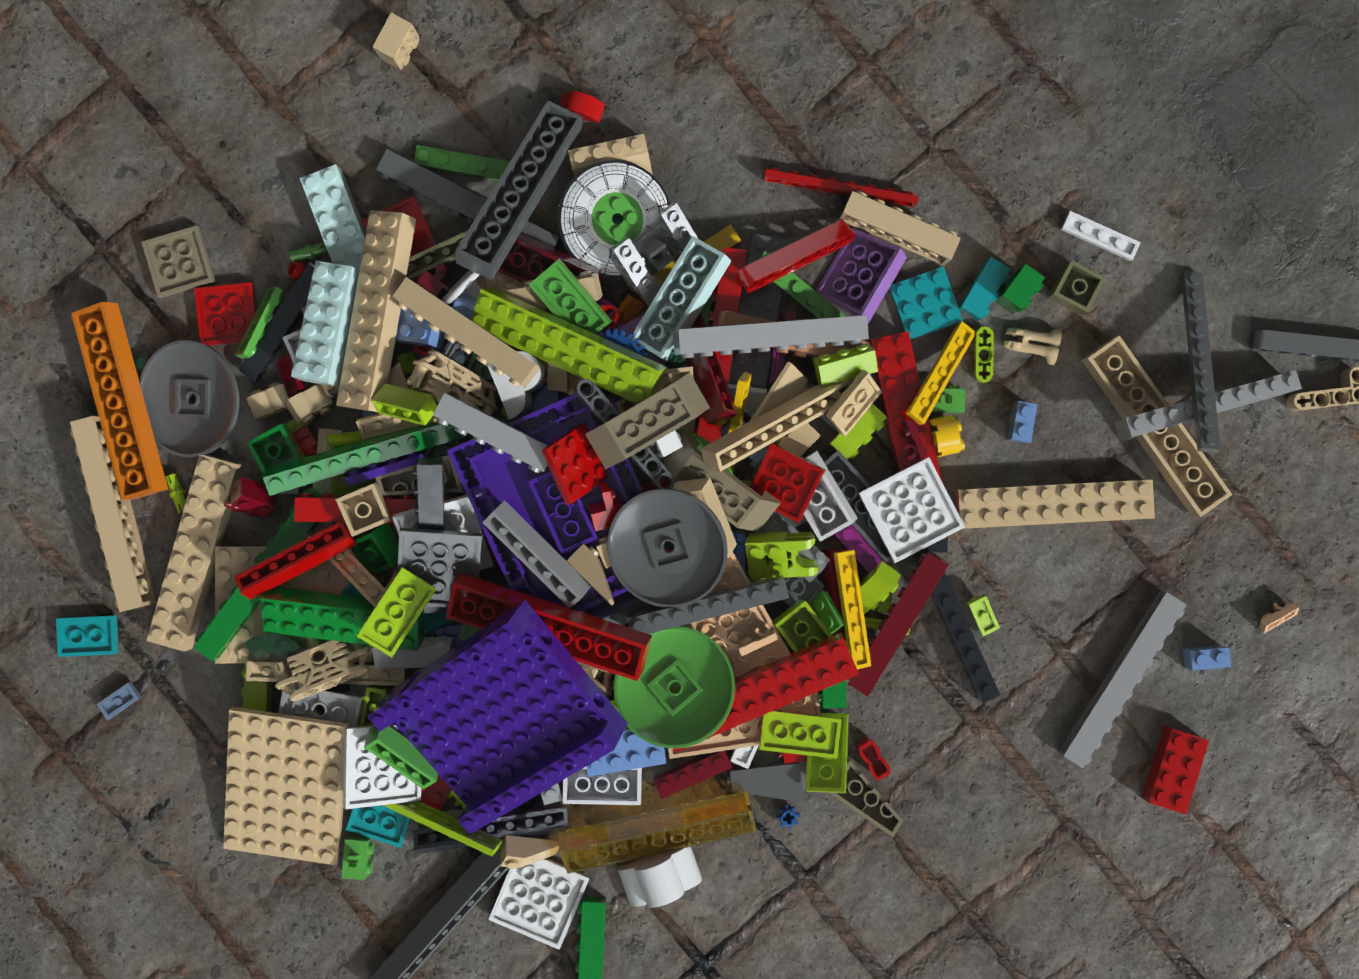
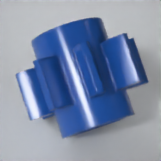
M785 803L783 809L778 808L780 815L776 816V820H782L780 823L781 827L787 825L791 829V825L794 823L798 825L796 817H799L800 813H794L795 805L790 808ZM786 813L791 815L788 820H786Z

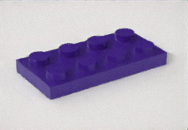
M416 451L347 472L343 476L347 486H351L415 465L418 462V458H424L420 451Z

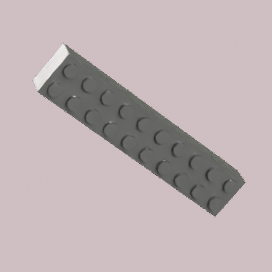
M550 101L546 102L456 249L457 264L493 280L568 154V150H570L581 132L582 116Z

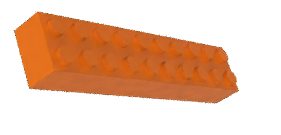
M100 302L72 312V319L121 500L139 499L168 490L118 303Z

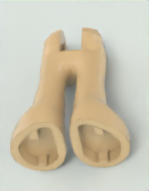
M1007 328L1005 334L1018 337L1017 342L1004 341L1005 348L1043 356L1047 364L1055 365L1059 353V348L1057 347L1061 343L1062 330L1055 329L1050 333H1043L1022 328ZM1028 341H1039L1056 347L1035 345L1028 343Z

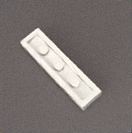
M1072 211L1068 212L1060 229L1129 261L1133 260L1141 243Z

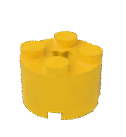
M952 415L929 420L937 457L959 453L965 449L964 441L962 438L960 439L959 432L962 431L960 420H955V417Z

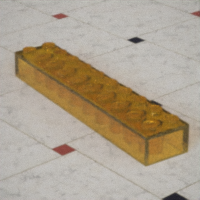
M748 791L727 796H718L713 799L700 800L686 805L681 804L668 809L663 808L654 812L641 813L636 816L623 817L613 821H604L595 825H586L577 829H568L557 834L559 853L569 874L756 833L757 830Z

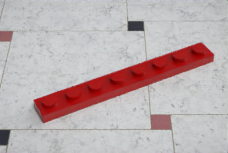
M771 167L770 170L766 169L763 180L850 196L852 191H861L872 200L879 199L885 203L913 208L917 205L919 197L910 191L899 193L895 192V189L892 188L876 189V186L870 184L859 186L853 181L842 183L838 182L836 178H827L825 180L820 179L818 175L808 174V176H803L797 171L786 173L774 167Z

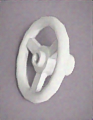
M469 270L445 294L441 301L449 305L459 295L465 293L478 299L480 289L482 288L476 283V278L480 274Z

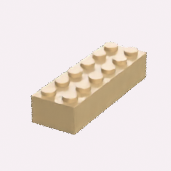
M852 191L839 219L844 220L850 226L943 266L952 260L961 239L957 236V233L951 230H941L935 223L921 221L919 216L904 214L902 209L895 206L892 208L888 207L884 201L879 199L872 200L861 191Z

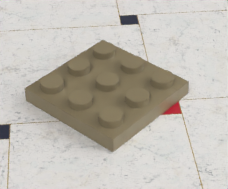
M196 225L142 241L157 297H167L216 282L199 226Z

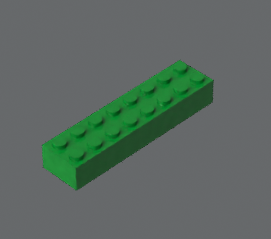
M274 587L266 591L261 597L263 632L370 645L358 638L357 634L375 607L364 597ZM424 609L398 649L419 650L424 640Z

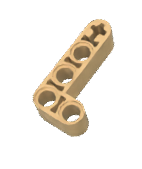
M1359 367L1347 368L1342 371L1340 375L1341 388L1289 395L1286 399L1287 408L1291 411L1358 404ZM1352 372L1355 373V380L1352 378ZM1355 391H1356L1357 394H1358L1357 399L1354 397V392H1355ZM1336 393L1338 394V397H1339V400H1338V401L1335 400V394H1336ZM1316 396L1320 399L1319 404L1315 400ZM1305 399V403H1297V400Z

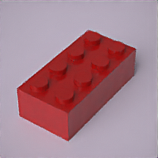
M1164 725L1141 798L1150 804L1186 815L1209 740Z

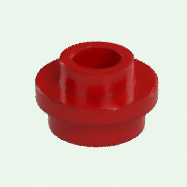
M294 261L290 264L288 275L293 280H298L304 271V263Z

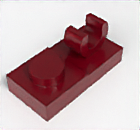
M286 354L276 363L289 398L309 388V386H303V381L291 377L294 363L290 354Z
M912 419L904 422L905 426L902 427L904 435L910 439L912 444L905 445L903 448H911L913 450L912 455L907 456V459H913L916 455L918 459L926 457L927 453L915 420Z

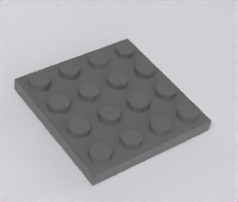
M400 528L397 574L404 567L433 585L437 590L426 606L448 608L452 584L462 573L479 579L482 533Z

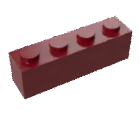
M726 750L706 753L655 776L653 782L660 798L664 799L731 769L732 763Z

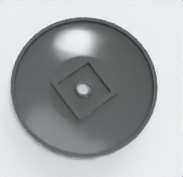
M191 340L169 343L151 356L142 371L139 383L155 442L164 450L182 457H197L199 454L206 455L219 448L233 431L239 412L238 384L228 362L209 345ZM193 394H195L196 396L195 403H193L191 400Z
M668 488L653 489L633 497L618 511L608 534L609 560L618 580L635 597L659 607H683L701 600L717 585L727 563V539L718 517L703 501L681 490ZM665 542H672L674 550H667L664 545Z

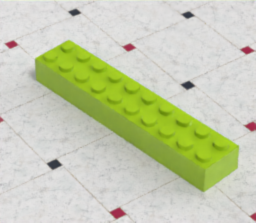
M490 286L480 289L471 321L497 339L582 379H589L595 385L633 403L638 404L657 393L666 366Z

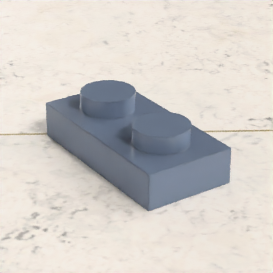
M129 682L96 705L106 720H110L142 697L132 682Z

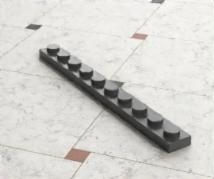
M1183 271L1181 283L1197 451L1217 453L1221 448L1203 273Z

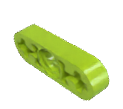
M989 327L979 328L974 336V378L979 383H986L993 377L994 333ZM983 331H985V334L989 335V337L985 339V344H989V347H979V344H983V338L979 336V334L983 333ZM980 350H986L989 353L987 360L979 358ZM979 363H989V366H984V371L988 373V376L984 379L982 376H979V372L983 370V365L979 366Z

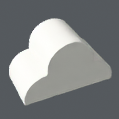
M523 351L517 352L540 368L526 388L521 385L516 387L508 381L510 377L505 374L501 377L492 370L493 366L487 363L507 415L511 420H517L529 413L533 402L531 393L543 386L547 376L543 361Z
M690 842L617 868L631 907L647 905L650 908L664 906L683 896L684 891L695 887L702 881Z

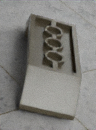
M688 373L625 412L587 432L585 435L604 468L607 469L695 419L710 407L692 375Z
M684 431L681 435L683 447L668 454L662 461L666 469L674 477L675 482L710 477L727 521L737 528L758 532L781 502L767 491L759 495L725 469L719 472L705 467L702 452L697 449L700 442Z

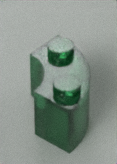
M268 632L252 637L244 642L256 658L272 653L279 655L284 660L293 656L305 646L295 636Z

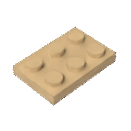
M862 370L847 390L842 393L838 401L829 409L826 416L838 432L846 437L882 391L870 374Z

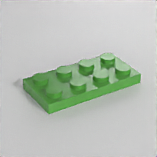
M560 258L529 284L555 316L594 334H597L611 322V319Z

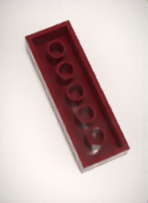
M520 233L498 272L523 283L524 281L535 280L559 258L574 276H580L579 273L591 271V274L598 273V276H600L601 270Z

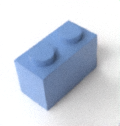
M1022 401L1013 402L1007 440L1031 443L1038 404Z
M1214 645L1182 648L1184 668L1193 671L1231 667L1229 647Z

